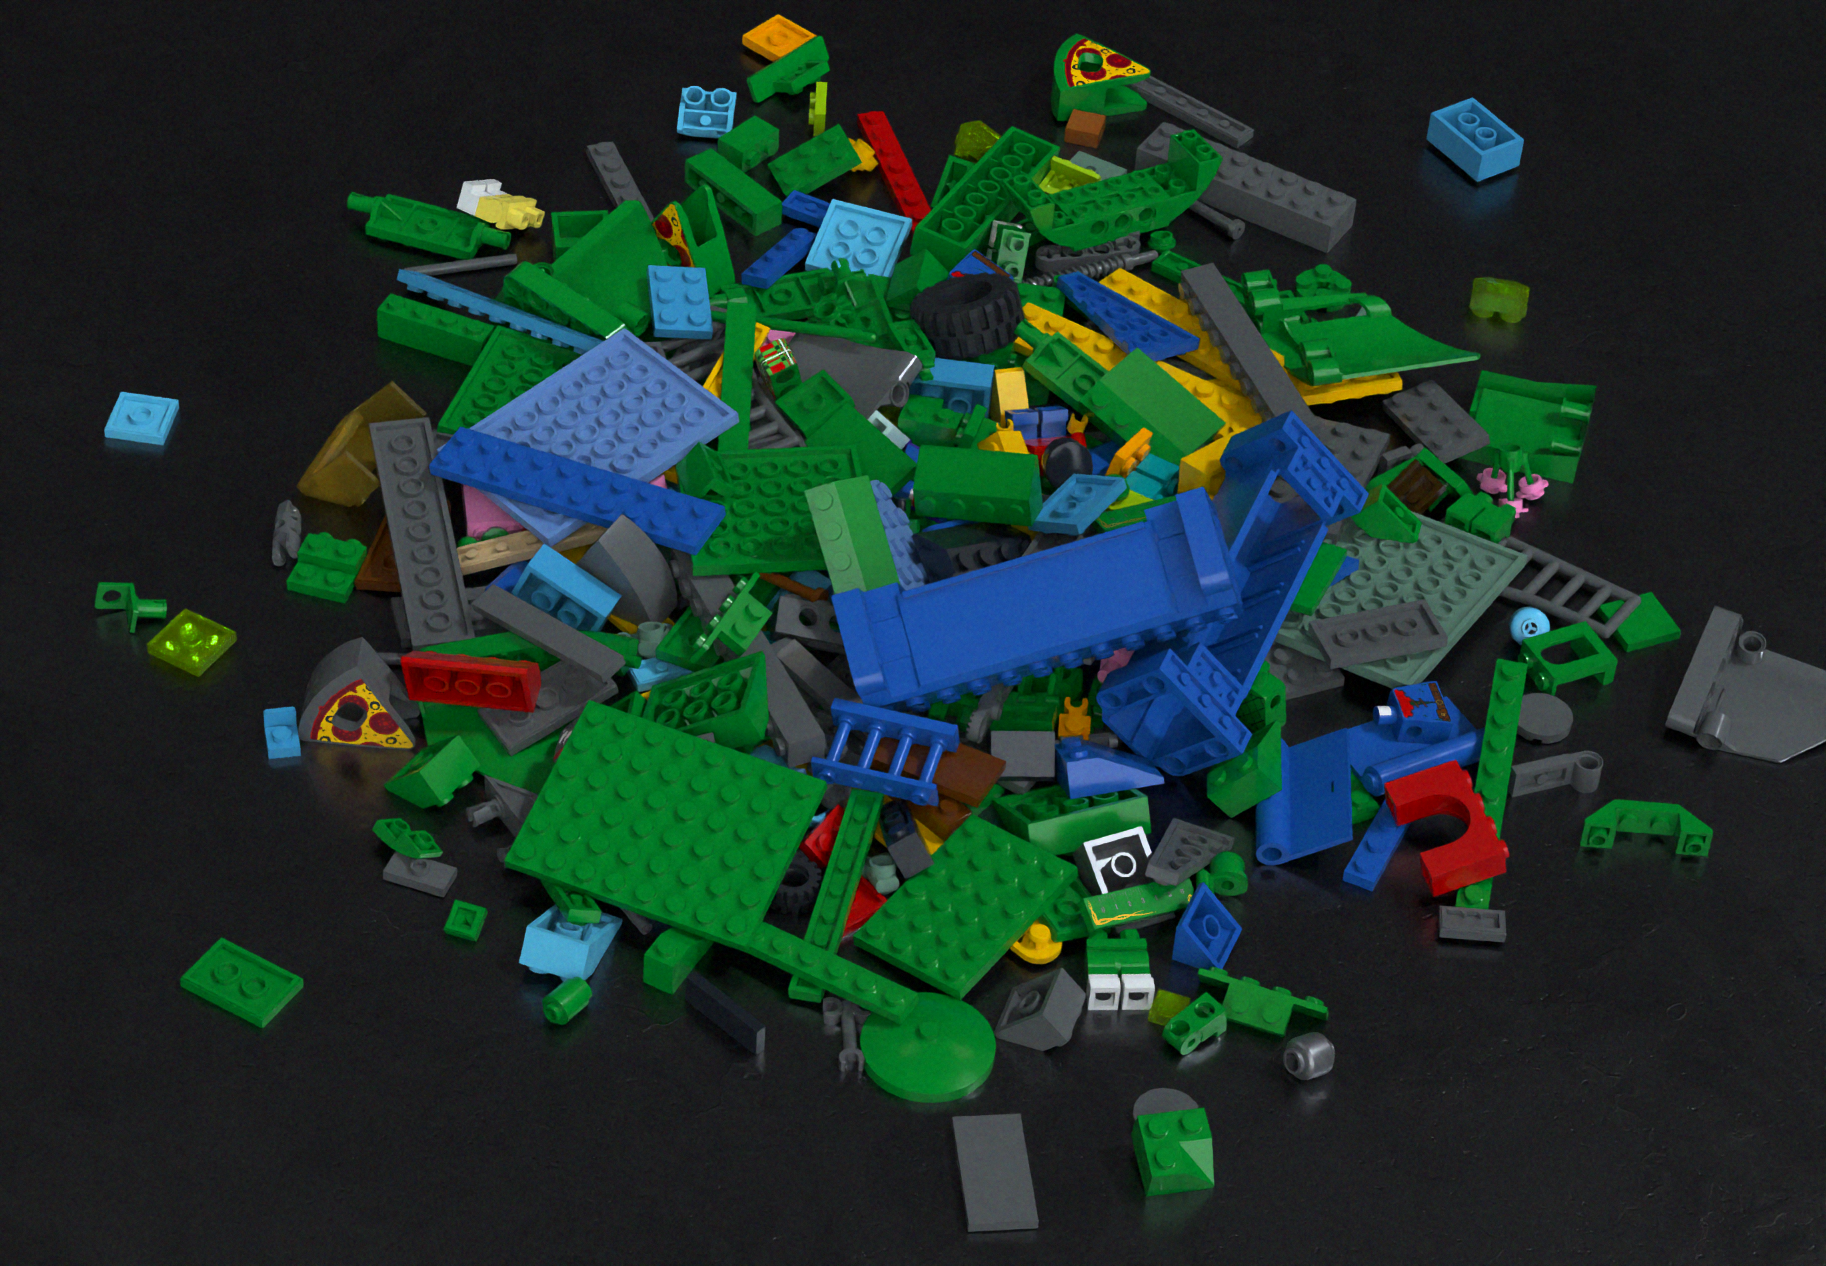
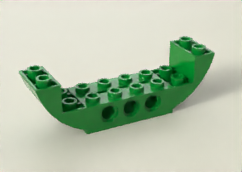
M1192 129L1170 135L1168 159L1165 164H1158L1154 167L1136 170L1094 183H1087L1083 186L1062 190L1049 195L1027 174L1004 179L1002 184L1011 202L1043 236L1058 245L1069 247L1075 252L1108 243V241H1115V239L1129 236V233L1139 230L1141 234L1169 226V221L1183 213L1207 189L1215 177L1223 157Z

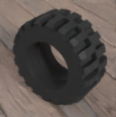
M972 273L962 277H952L944 282H937L934 286L923 289L922 293H918L910 306L911 319H915V322L920 326L935 350V358L961 360L966 357L974 358L981 354L992 353L998 348L1002 349L1008 343H1013L1017 340L1018 336L1014 334V331L1019 323L1025 319L1017 284L1008 276H1001L998 273H980L976 275Z

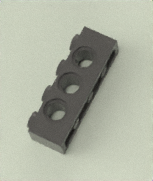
M786 594L778 598L773 607L769 640L779 641L789 636L791 640L795 639L803 647L846 655L841 633L834 632L829 625V622L838 623L834 606L831 602L824 600L809 602L802 600L801 596L795 594ZM799 616L808 617L812 622V626H804L800 622Z

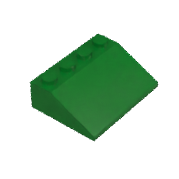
M1138 347L1100 378L1079 400L1078 412L1086 415L1093 425L1120 448L1144 427L1153 433L1148 444L1151 446L1149 453L1177 466L1180 465V459L1205 447L1226 425L1221 418Z
M759 651L653 685L642 718L693 736L713 732L716 744L731 749L758 743L763 740L769 721L765 654L763 651Z
M1060 784L1029 790L1024 795L1012 794L992 799L993 806L1009 833L1055 856L1061 854L1072 856L1084 842L1142 826L1145 834L1151 833L1148 796L1135 788L1070 799Z

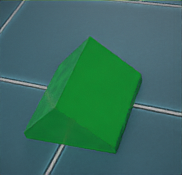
M927 249L895 264L886 298L887 306L910 311V306L918 293H922L923 289L934 286L937 282L947 281L949 272Z

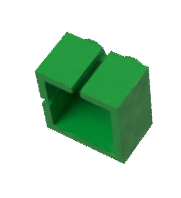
M608 210L551 212V244L554 262L608 216Z

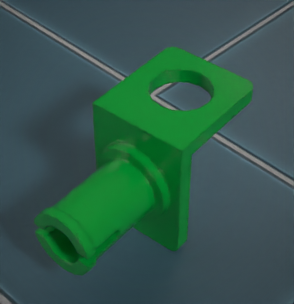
M99 582L97 584L94 601L95 608L126 609L129 633H135L138 618H166V599H138V596L135 594L134 583ZM111 590L118 591L121 594L114 601H107L103 598V595Z

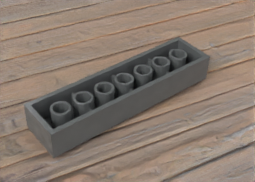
M1163 122L1137 148L1134 171L1167 163L1170 135L1181 133L1185 130L1173 124ZM1203 138L1223 157V160L1215 177L1197 199L1198 201L1325 253H1328L1352 227L1357 199L1325 187L1320 183L1300 177L1295 173L1275 167L1270 163L1250 157L1245 153L1225 147L1223 144Z

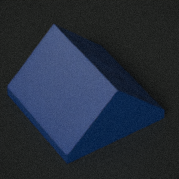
M1204 882L1198 884L1176 927L1172 960L1206 970L1210 966L1223 969L1242 928Z

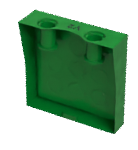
M1482 370L1469 415L1489 434L1490 444L1463 455L1459 459L1494 466L1495 451L1499 450L1501 445L1507 443L1520 444L1523 446V451H1528V463L1531 474L1573 484L1597 386L1535 382ZM1521 466L1520 471L1518 472L1524 473L1523 467Z

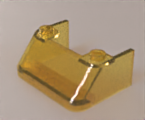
M391 381L338 423L296 487L305 496L346 507H351L354 504L359 507L366 501L370 493L380 486V480L372 474L376 465L369 434V423L423 418L427 413Z

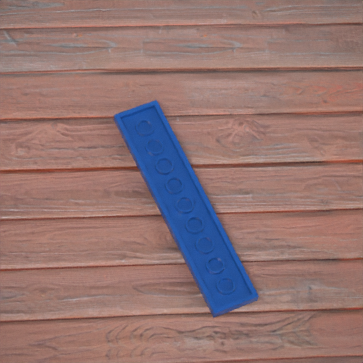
M461 426L429 465L432 475L601 527L609 528L623 514L634 522L653 543L697 555L726 516L725 506Z

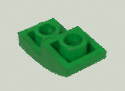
M401 818L377 820L372 828L383 842L405 856L422 859L440 857L443 853L429 833L425 830L411 831L408 823Z

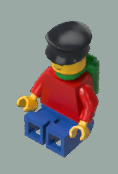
M1062 406L1037 407L1035 410L1031 408L1005 410L1006 428H1000L997 422L996 432L1021 431L1029 454L1038 455L1041 492L1043 495L1051 496L1073 474L1092 475V457L1087 449L1084 434L1088 423L1086 415H1083L1081 422L1075 419L1074 413L1071 415L1067 425V430L1072 434L1070 437L1066 436L1068 409Z

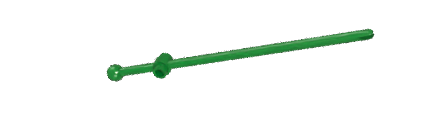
M711 310L712 321L726 324L727 312ZM756 316V322L769 327L770 330L864 342H875L879 337L878 333L872 330Z

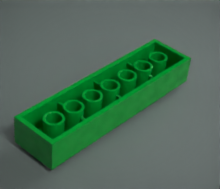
M1011 126L915 227L910 255L913 256L927 249L950 272L972 250L975 249L981 253L989 244L993 220L1010 222L1019 212L1006 195L1002 180L1015 177L1016 175L1027 174L1039 186L1050 172V160L1053 156L1058 157L1060 147Z

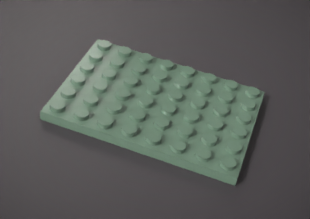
M1415 512L1412 513L1422 522L1418 540L1413 544L1372 538L1363 529L1357 527L1350 516L1343 527V532L1337 544H1333L1331 539H1325L1323 542L1347 549V556L1359 560V569L1330 586L1312 616L1289 610L1274 641L1325 661L1308 631L1309 621L1425 599L1448 636L1446 647L1342 667L1344 670L1392 689L1419 684L1525 567L1527 555Z

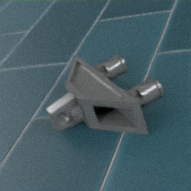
M484 775V795L488 802L467 807L466 815L469 822L473 820V827H477L497 817L504 822L516 838L538 795ZM513 844L497 849L500 863L505 860Z

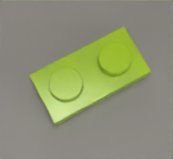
M816 82V92H810L809 125H814V136L825 132L827 82Z

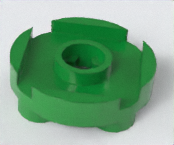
M1319 264L1315 269L1306 270L1296 277L1295 297L1350 294L1352 283L1342 274L1333 271L1329 265ZM1346 305L1328 307L1326 312L1340 310Z

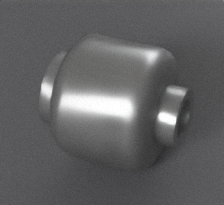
M1312 1032L1301 1035L1287 1043L1283 1055L1284 1065L1289 1073L1300 1080L1316 1078L1327 1074L1332 1069L1335 1049L1333 1044L1323 1034Z

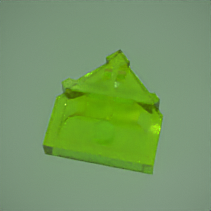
M982 121L961 124L954 142L956 144L954 155L968 157L970 154L979 161L1002 136Z

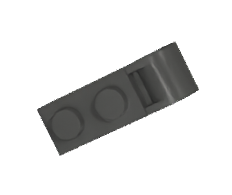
M1581 751L1511 766L1508 792L1512 797L1567 784H1570L1575 790L1582 793L1594 792L1598 788L1603 759L1593 751Z

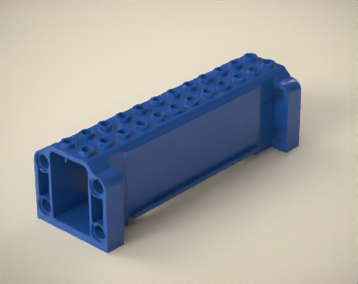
M1292 410L1232 436L1220 458V463L1226 471L1225 479L1212 502L1219 515L1240 590L1244 613L1237 615L1238 620L1231 623L1219 624V621L1206 624L1207 629L1200 632L1188 633V630L1175 633L1176 638L1169 641L1158 642L1157 639L1146 641L1145 647L1134 651L1126 666L1107 674L1096 696L1097 702L1102 708V721L1137 756L1149 759L1154 766L1160 767L1172 776H1184L1243 754L1252 733L1235 715L1242 700L1247 697L1328 532L1326 526L1360 513L1369 495ZM1281 475L1300 496L1279 503L1275 502L1268 493L1276 477Z
M1204 487L1176 494V501L1145 509L1147 522L1142 521L907 591L896 582L866 592L856 588L832 595L831 598L851 675L862 703L897 712L912 710V713H919L929 710L932 703L942 701L943 704L960 701V695L973 692L975 696L992 691L991 686L1003 683L1004 687L1013 686L1021 683L1022 677L1034 674L1035 678L1044 677L1052 674L1053 668L1065 666V669L1075 668L1083 665L1084 659L1095 657L1096 660L1106 659L1114 656L1115 650L1126 648L1127 651H1134L1145 647L1146 641L1157 639L1158 642H1165L1176 638L1175 633L1188 630V633H1196L1207 629L1206 624L1219 621V624H1227L1238 620L1237 615L1244 613L1243 602L1216 507Z

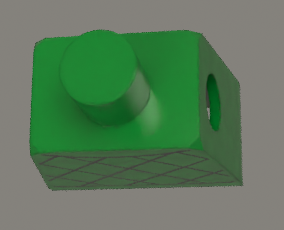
M1265 660L1247 697L1242 700L1235 715L1243 724L1255 732L1275 720L1281 723V727L1286 724V686L1281 680L1269 673L1270 664Z

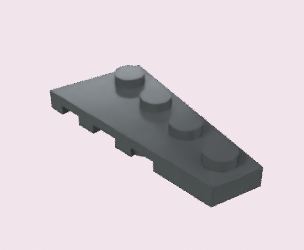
M1173 818L1148 863L1145 876L1152 878L1154 882L1161 885L1177 886L1210 864L1211 859L1216 854L1231 850L1235 838Z

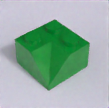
M1204 1107L1137 1116L1131 1137L1146 1197L1211 1189L1214 1187L1212 1136Z

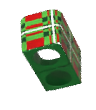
M784 338L777 339L755 352L754 355L760 377L775 401L802 383L798 364Z

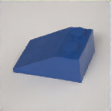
M1077 737L1066 738L1062 740V743L1055 744L1057 782L1070 799L1164 784V777L1147 758L1088 740H1081Z

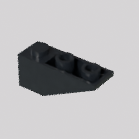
M905 799L899 801L892 800L884 804L878 820L887 849L904 878L907 879L933 865L934 861Z

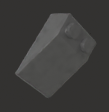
M1142 826L1084 842L1072 854L1083 885L1092 896L1154 882L1152 878L1145 876L1148 863L1153 854ZM1175 913L1125 924L1113 927L1112 932L1116 936L1120 935V932L1124 929L1137 930L1174 919L1176 916Z

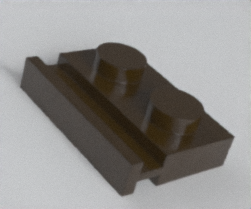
M1417 459L1412 461L1387 486L1410 511L1420 515L1447 490Z

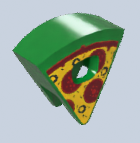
M1075 34L1060 46L1055 56L1050 99L1053 115L1057 121H1069L1073 109L1105 116L1143 111L1147 108V101L1138 93L1123 85L1135 84L1148 79L1151 70L1115 50L1083 35Z
M704 184L700 186L681 205L675 200L670 202L651 221L668 266L705 268L709 296L719 292L720 286L735 283V274L724 230L709 185Z

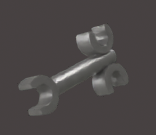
M827 997L823 999V1011H826L824 1012V1024L835 1025L840 1021L842 1024L844 1050L839 1054L838 1067L840 1071H845V1063L854 1061L858 1065V1071H863L865 1058L862 1051L857 1049L855 1022L864 1025L872 1011H862L868 1009L848 1000L841 1002L837 998Z

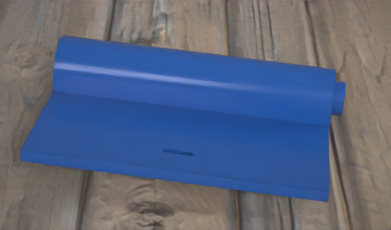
M1446 696L1443 698L1453 721L1448 740L1433 745L1399 742L1395 739L1390 724L1376 725L1373 720L1348 729L1350 738V769L1361 781L1364 788L1373 796L1378 797L1385 794L1384 783L1455 759L1460 768L1479 762L1485 727L1476 730Z
M1347 727L1288 747L1281 738L1282 790L1255 805L1256 857L1261 863L1271 866L1353 840L1350 738Z

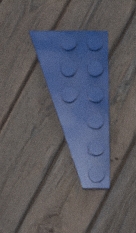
M1079 271L1058 276L1057 288L1127 355L1138 347L1155 362L1158 360L1163 361L1176 355H1184L1186 352L1198 349L1200 338Z

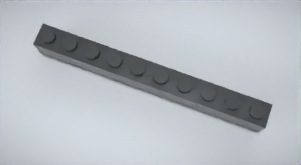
M1214 263L1181 271L1182 283L1178 284V289L1182 300L1186 299L1191 314L1193 316L1196 315L1199 319L1202 331L1208 333L1212 347H1217L1222 362L1228 364L1232 378L1239 381L1243 395L1250 398L1252 408L1255 413L1260 414L1262 422L1292 410L1320 440L1319 422Z
M671 548V560L668 561V566L673 579L676 578L678 581L681 595L683 598H688L693 615L700 618L703 631L707 635L709 631L705 629V626L716 613L719 616L722 614L718 610L720 605L729 595L735 596V593L731 591L734 584L728 575L693 576L689 553ZM762 630L759 631L748 649L741 656H738L716 638L713 641L715 652L718 656L722 655L725 662L759 651H763L765 654L769 713L765 736H770L773 741L776 755L778 757L782 756L788 768L811 762L813 756L823 759L825 734Z

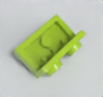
M1053 156L1050 160L1051 170L1039 187L1049 195L1062 190L1083 186L1087 183L1101 181V176L1093 170L1085 169L1073 164L1069 160Z

